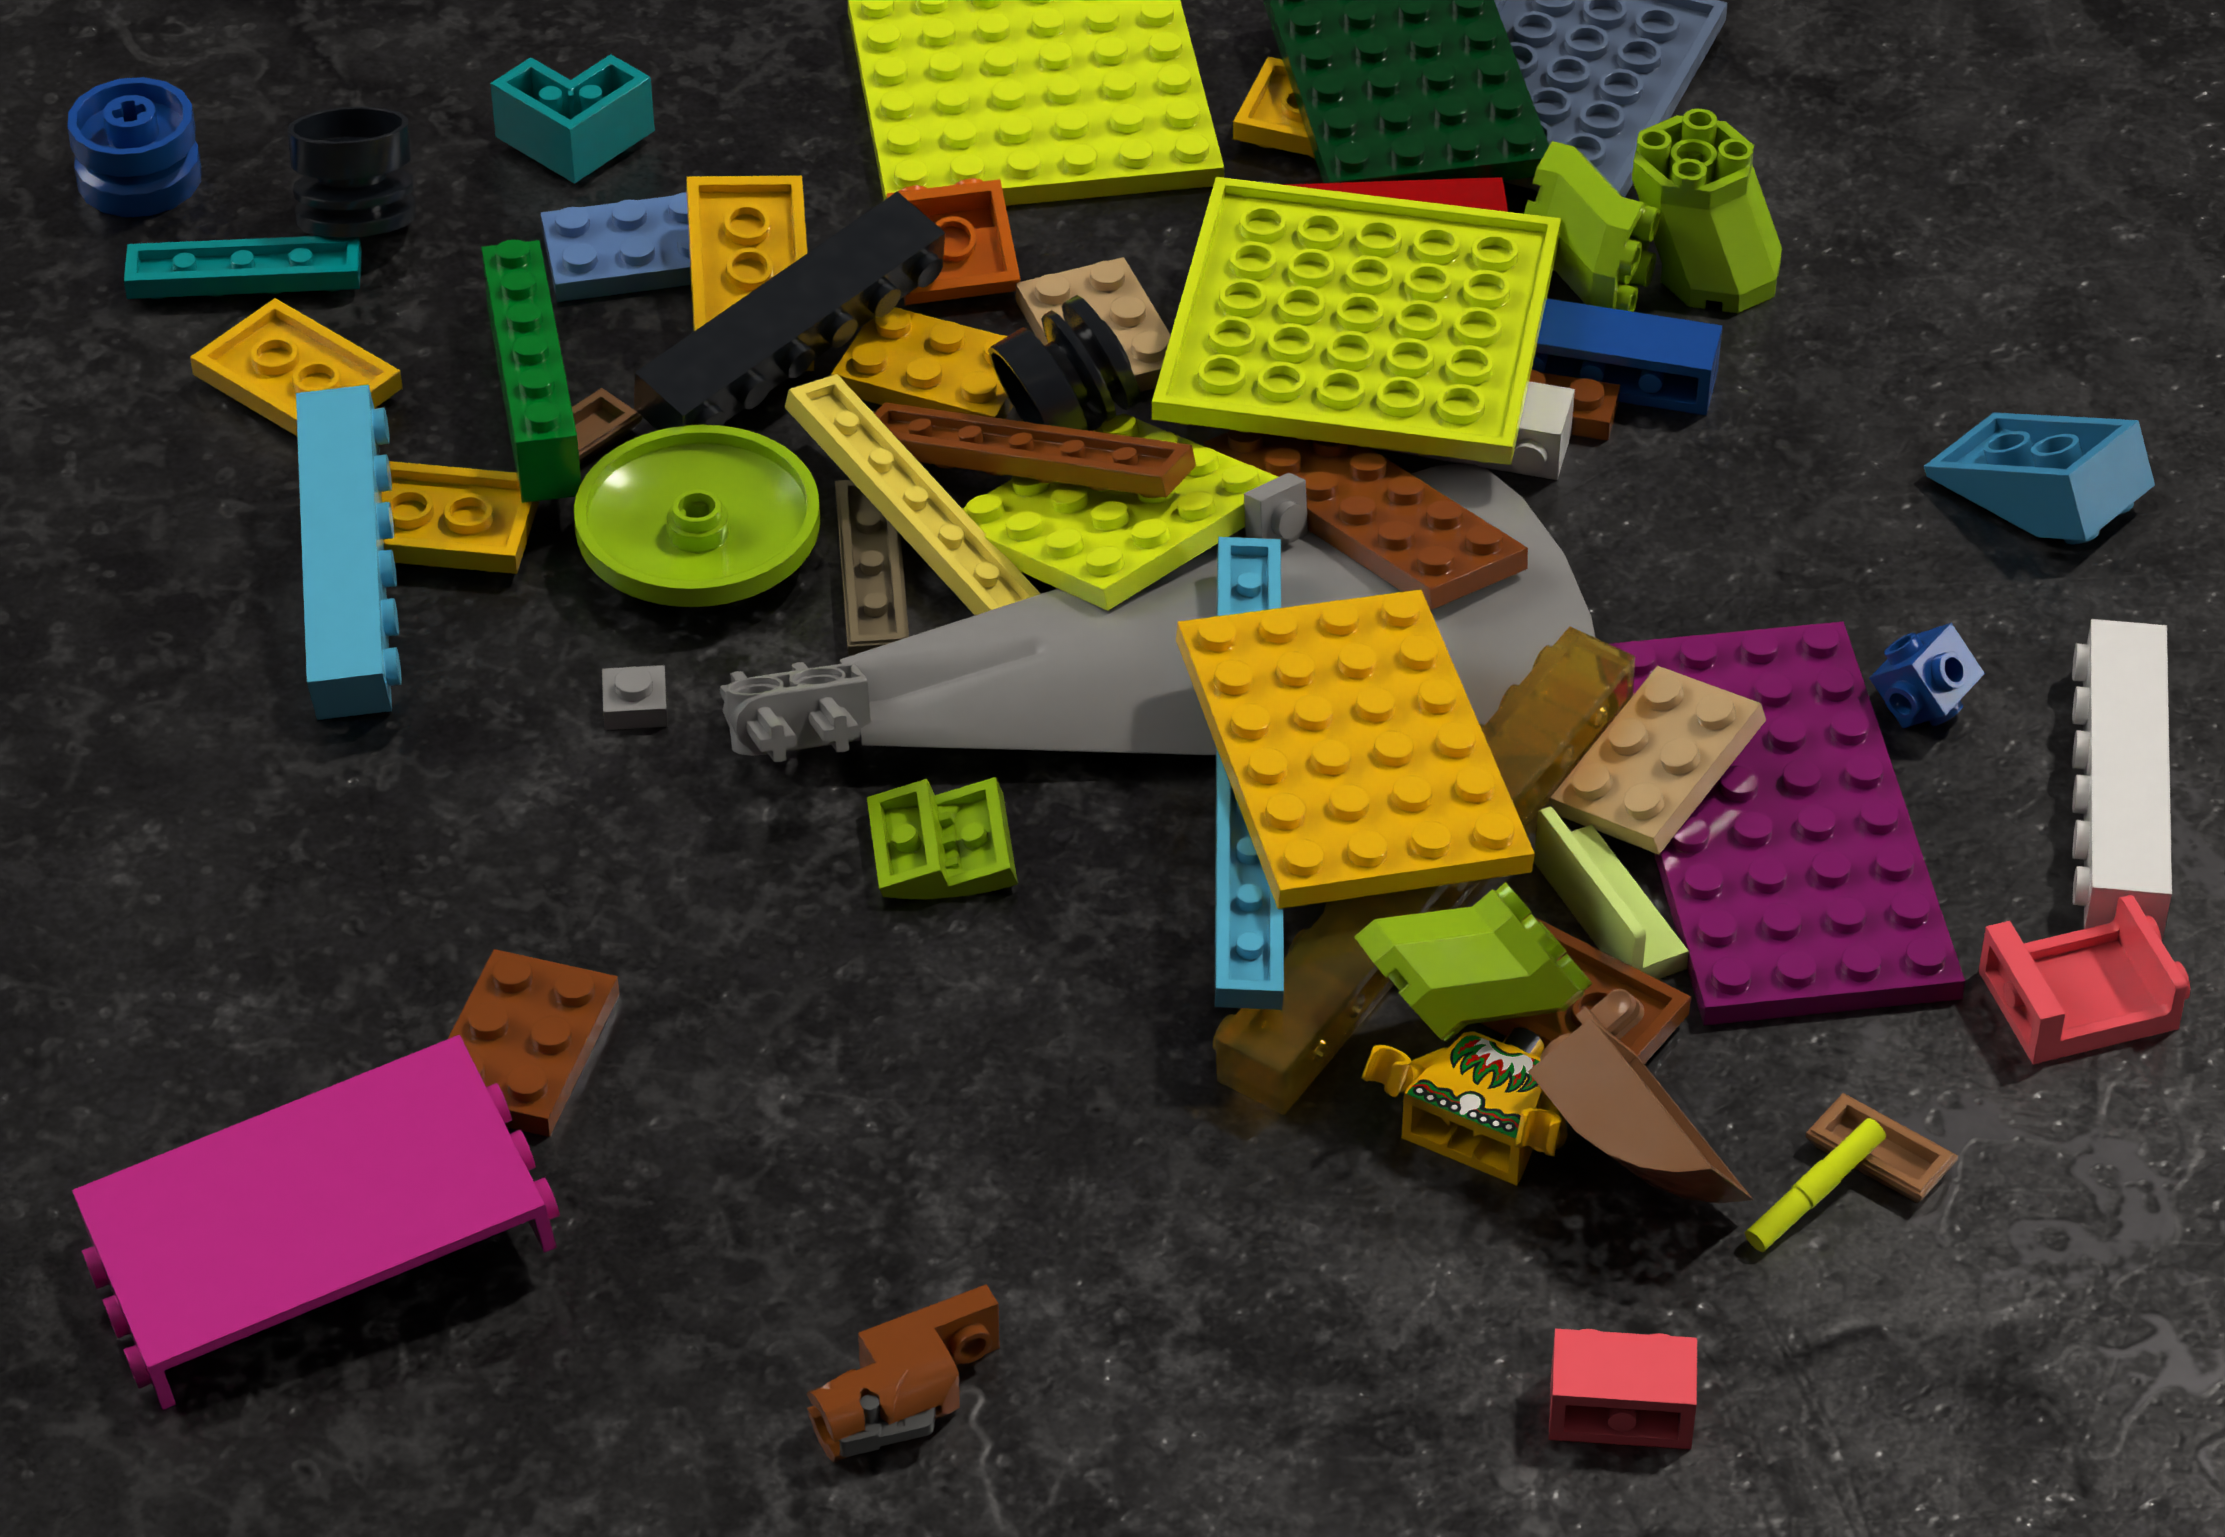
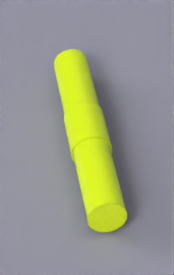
M1871 1118L1863 1121L1745 1231L1748 1242L1758 1251L1765 1252L1886 1139V1133L1883 1128Z

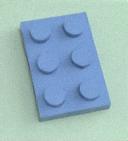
M686 192L674 196L623 200L618 203L587 207H567L561 210L541 212L542 232L557 302L691 285Z

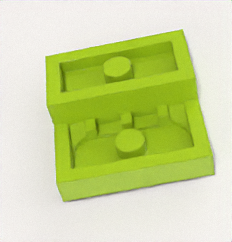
M996 777L938 795L934 794L928 779H924L867 797L878 884L883 897L937 899L970 896L1018 885L1004 795Z

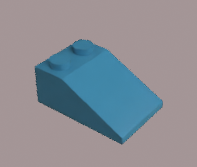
M1993 412L1924 465L1926 476L2036 537L2064 539V542L2067 544H2081L2096 538L2101 528L2116 516L2132 509L2134 502L2155 486L2139 420Z

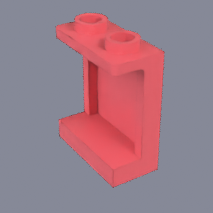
M2133 895L2118 898L2115 918L2108 924L2028 943L2022 942L2011 921L1985 927L1978 972L2033 1065L2179 1029L2184 1002L2190 996L2188 974L2179 961L2174 962L2162 943L2156 921L2152 916L2144 914Z

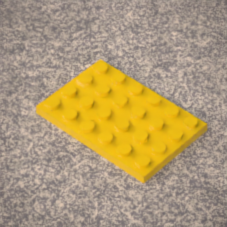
M1421 589L1177 622V645L1278 909L1532 872L1535 857L1534 850Z

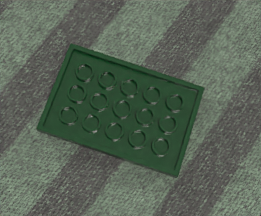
M1263 0L1323 183L1503 177V181L1535 176L1536 169L1547 151L1549 143L1494 0Z

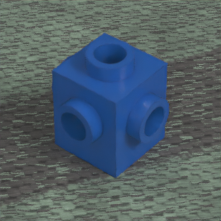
M1949 623L1918 634L1915 632L1909 633L1893 642L1884 651L1887 660L1869 679L1901 727L1906 728L1929 721L1932 726H1936L1954 717L1963 708L1961 699L1985 673L1953 624Z

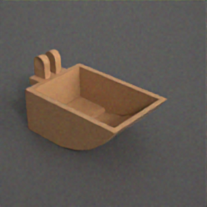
M1615 989L1592 1009L1589 1010L1587 1007H1584L1575 1015L1582 1025L1572 1034L1561 1035L1549 1043L1541 1053V1061L1528 1071L1578 1134L1649 1185L1684 1199L1712 1203L1754 1200L1635 1052L1620 1040L1644 1016L1643 1004L1626 990Z

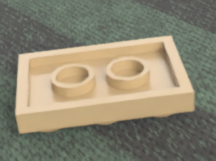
M1124 257L1015 283L1016 302L1034 334L1044 345L1048 344L1043 330L1042 316L1052 310L1064 320L1061 306L1067 300L1078 295L1087 301L1117 336L1128 356L1140 392L1156 388L1171 334Z
M1657 665L1550 797L1553 808L1563 818L1584 826L1592 824L1599 832L1660 854L1764 724L1766 717L1762 705L1754 700Z

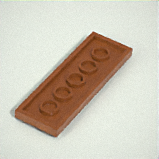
M1229 430L1225 434L1204 442V446L1214 449L1219 453L1253 465L1278 477L1291 473L1305 479L1308 530L1400 591L1421 589L1430 610L1528 569V547L1369 447L1316 440H1301L1293 437L1240 432L1237 430Z

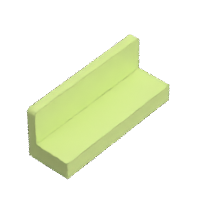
M1550 806L1539 810L1534 863L1599 950L1656 979L1686 970L1688 949L1594 826L1591 824L1570 831L1553 807Z

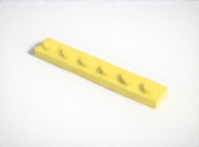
M838 374L788 390L785 403L786 410L974 615L1041 594L1018 568L984 537L986 534Z

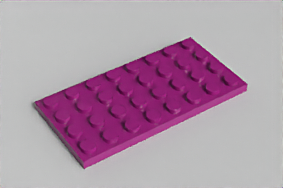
M1844 621L1600 644V665L1614 718L1657 665L1759 702L1766 717L1764 724L1660 854L1654 853L1677 936L1689 951L1687 970L1703 1025L1963 999L1965 979Z

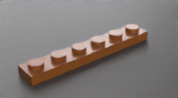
M886 402L874 413L918 462L935 464L939 468L956 467L984 471L993 476L1012 475L1033 478L1042 483L1060 482L1088 486V488L1096 491L1109 489L1136 493L1146 498H1167L1196 466L1193 448L1189 444Z

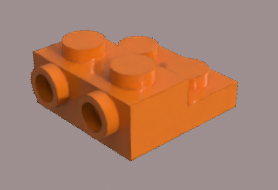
M970 178L950 186L926 188L915 185L898 191L946 233L942 271L928 286H918L904 296L905 305L1016 291L1015 283L1020 282L1021 279L1000 179L983 181ZM887 193L886 199L894 193Z

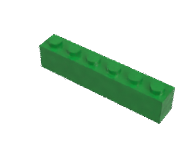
M506 240L498 245L482 246L487 306L521 501L525 503L576 497L581 484L577 432L540 240L527 242L522 240Z

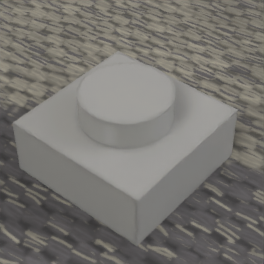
M1287 473L1244 493L1246 538L1281 539V547L1308 535L1305 479Z
M665 665L602 669L605 730L668 727Z

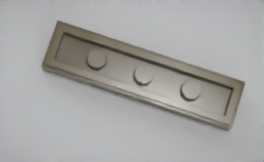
M851 480L835 481L849 657L909 637L900 533Z

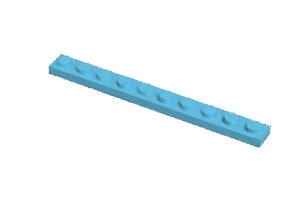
M1218 537L1217 616L1281 608V539ZM1216 748L1215 1007L1282 1010L1284 996L1283 908L1278 909Z

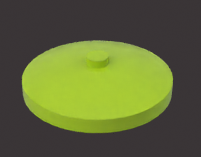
M721 425L670 427L650 432L625 442L602 457L591 468L580 484L575 498L574 521L576 538L580 552L588 566L606 583L632 597L661 605L678 607H704L727 604L755 596L772 588L793 574L803 564L811 553L819 534V493L811 472L797 455L768 437L748 430Z

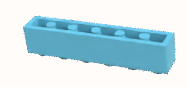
M369 385L296 393L306 676L317 720L389 712L392 711L391 686L401 685L402 677L397 647L389 648V636L399 635V621L395 599H387L386 595L387 587L397 586L392 549L384 550V539L394 538L390 502H382V492L392 491L389 459L387 454L380 455L379 445L389 444L390 442L385 408H374Z

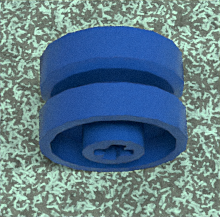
M145 77L113 80L97 85L78 97L68 111L67 128L71 150L75 155L74 169L78 191L86 203L97 210L121 217L152 216L174 209L189 199L201 183V161L198 144L195 141V121L192 103L182 90L170 83Z

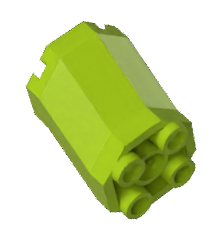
M1691 109L1683 116L1676 115L1641 130L1637 137L1632 181L1640 202L1660 209L1659 225L1653 240L1662 262L1661 283L1688 307L1705 309L1706 300L1722 302V311L1740 313L1775 297L1782 246L1752 164L1754 145L1726 121L1717 120V116L1713 112L1705 109Z
M1552 141L1541 159L1532 184L1540 186L1536 201H1527L1524 214L1561 218L1558 248L1553 269L1586 305L1634 312L1638 298V285L1647 287L1654 273L1656 253L1649 252L1648 248L1649 243L1654 239L1657 232L1660 209L1648 206L1644 202L1624 198L1574 146Z
M1506 882L1496 891L1492 889L1472 907L1374 919L1354 936L1376 967L1385 977L1388 976L1399 989L1398 993L1440 1039H1444L1446 1042L1469 1024L1563 1012L1584 995V991L1593 984L1568 954L1564 955L1567 952L1541 921L1539 922L1530 914V909Z

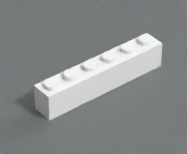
M2091 619L2087 644L2076 643L2072 669L2073 681H2083V687L2076 686L2074 693L2072 722L2073 724L2083 725V731L2076 730L2072 766L2073 768L2084 769V775H2076L2073 790V813L2084 814V821L2076 820L2073 836V859L2084 860V867L2076 866L2073 905L2084 906V929L2112 922L2115 918L2118 898L2133 895L2144 914L2154 918L2163 940L2172 897L2167 625Z

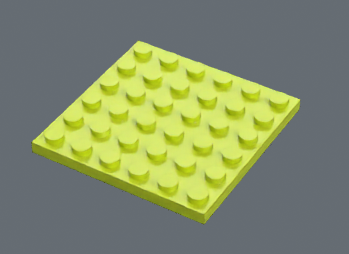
M848 0V15L884 200L887 193L898 192L908 186L918 185L926 188L950 186L970 178L983 181L1000 179L1006 206L1212 187L1216 177L1224 178V164L1181 0Z
M1216 177L1153 395L1152 420L1293 437L1301 440H1316L1356 445L1358 447L1411 452L1420 455L1459 458L1482 463L1490 462L1512 465L1558 248L1561 218Z

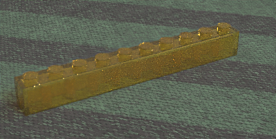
M1570 626L1553 646L1546 645L1539 652L1532 671L1520 685L1513 684L1507 689L1501 699L1498 710L1485 725L1479 724L1524 829L1633 696L1635 656ZM1481 880L1327 902L1324 913L1309 930L1304 928L1297 933L1289 947L1287 956L1284 958L1282 1010L1241 1008L1236 1015L1230 1014L1225 1017L1219 1025L1213 1039V1049L1216 1051L1217 1081L1285 1115L1394 985L1389 977H1385L1376 967L1354 936L1374 919L1457 909Z

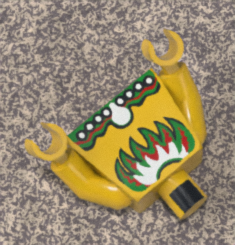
M1513 1028L1503 1042L1475 1031L1466 1032L1449 1048L1443 1047L1413 1060L1396 1048L1386 1045H1375L1371 1050L1361 1077L1366 1082L1376 1081L1384 1084V1091L1392 1097H1397L1399 1093L1404 1094L1402 1139L1516 1186L1522 1179L1533 1149L1538 1152H1545V1155L1555 1156L1556 1149L1561 1148L1565 1144L1568 1136L1564 1116L1528 1072L1541 1061L1540 1056L1544 1050V1044L1539 1036L1526 1028Z

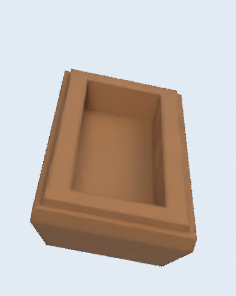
M603 388L572 407L580 464L632 432L642 420V416Z
M1842 1093L1806 1132V1138L1816 1148L1829 1154L1867 1118L1875 1120L1885 1131L1886 1139L1854 1169L1916 1203L1920 1202L1958 1160V1155L1845 1093Z

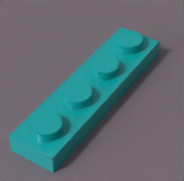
M304 236L127 244L124 273L126 298L163 299L166 297L206 295L218 297L230 294H279L283 292L323 290L334 292L346 289H360L362 255L360 237Z

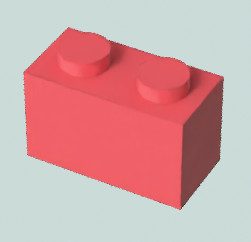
M1555 1328L1550 1383L1549 1440L1691 1449L1697 1406V1338L1670 1336L1661 1333L1648 1335L1602 1332L1595 1329L1571 1330Z

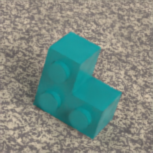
M612 54L571 80L530 57L490 83L495 136L574 184L655 131L651 77Z

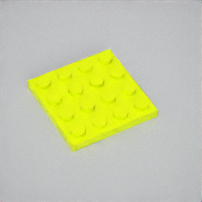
M1123 413L1109 421H1104L1101 427L1094 431L1192 445L1196 466L1167 498H1146L1136 493L1109 489L1096 491L1088 488V486L1060 482L1042 483L1033 478L1013 476L1011 480L991 492L974 497L962 509L986 534L984 537L1002 552L1020 572L1108 611L1218 544V537H1229L1244 528V493L1274 480L1278 476Z

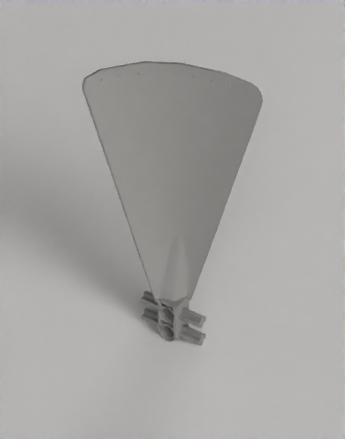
M1456 463L1434 466L1412 473L1416 478H1419L1435 490L1528 547V569L1430 610L1495 762L1577 765L1606 730L1609 707L1592 617L1564 552L1523 497L1488 469L1475 464ZM1242 528L1229 537L1246 538V530ZM1309 530L1308 535L1281 547V608L1402 592ZM1218 544L1108 611L1060 589H1055L840 659V664L808 668L804 662H796L792 664V671L749 678L746 677L743 671L730 673L731 683L720 686V694L724 700L723 713L730 727L732 751L751 756L769 754L774 762H782L787 760V751L832 745L836 752H845L849 750V742L860 740L861 745L1216 755V745L1177 645L1176 632L1178 621L1217 616Z

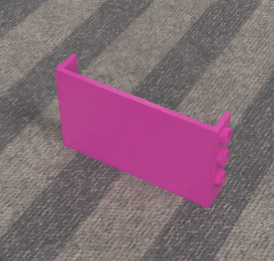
M460 1034L72 1190L93 1246L82 1250L96 1289L110 1284L114 1295L102 1299L114 1332L117 1338L131 1334L135 1345L123 1349L133 1377L139 1389L152 1384L163 1410L176 1405L164 1373L169 1368L527 1221L544 1253L557 1248L550 1220L559 1217L560 1212L553 1192L545 1177L533 1181L529 1171L535 1169L536 1165L527 1140L521 1130L509 1133L505 1123L512 1121V1117L505 1097L497 1083L485 1086Z

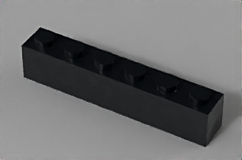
M899 192L894 193L636 371L634 410L657 430L685 425L723 426L726 421L743 409H752L759 405L770 390L789 377L796 378L803 374L809 368L812 361L832 347L838 348L843 346L852 338L857 329L874 317L887 315L901 298L918 286L926 287L931 284L943 268L946 233Z

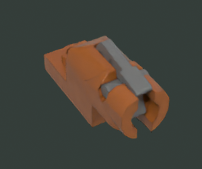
M987 1284L858 1333L860 1369H851L827 1382L824 1386L808 1391L806 1394L813 1405L807 1408L814 1432L827 1457L834 1463L853 1455L879 1450L880 1446L928 1436L933 1432L935 1419L948 1415L960 1408L959 1372L956 1365L974 1362L985 1354L1000 1349L999 1303Z

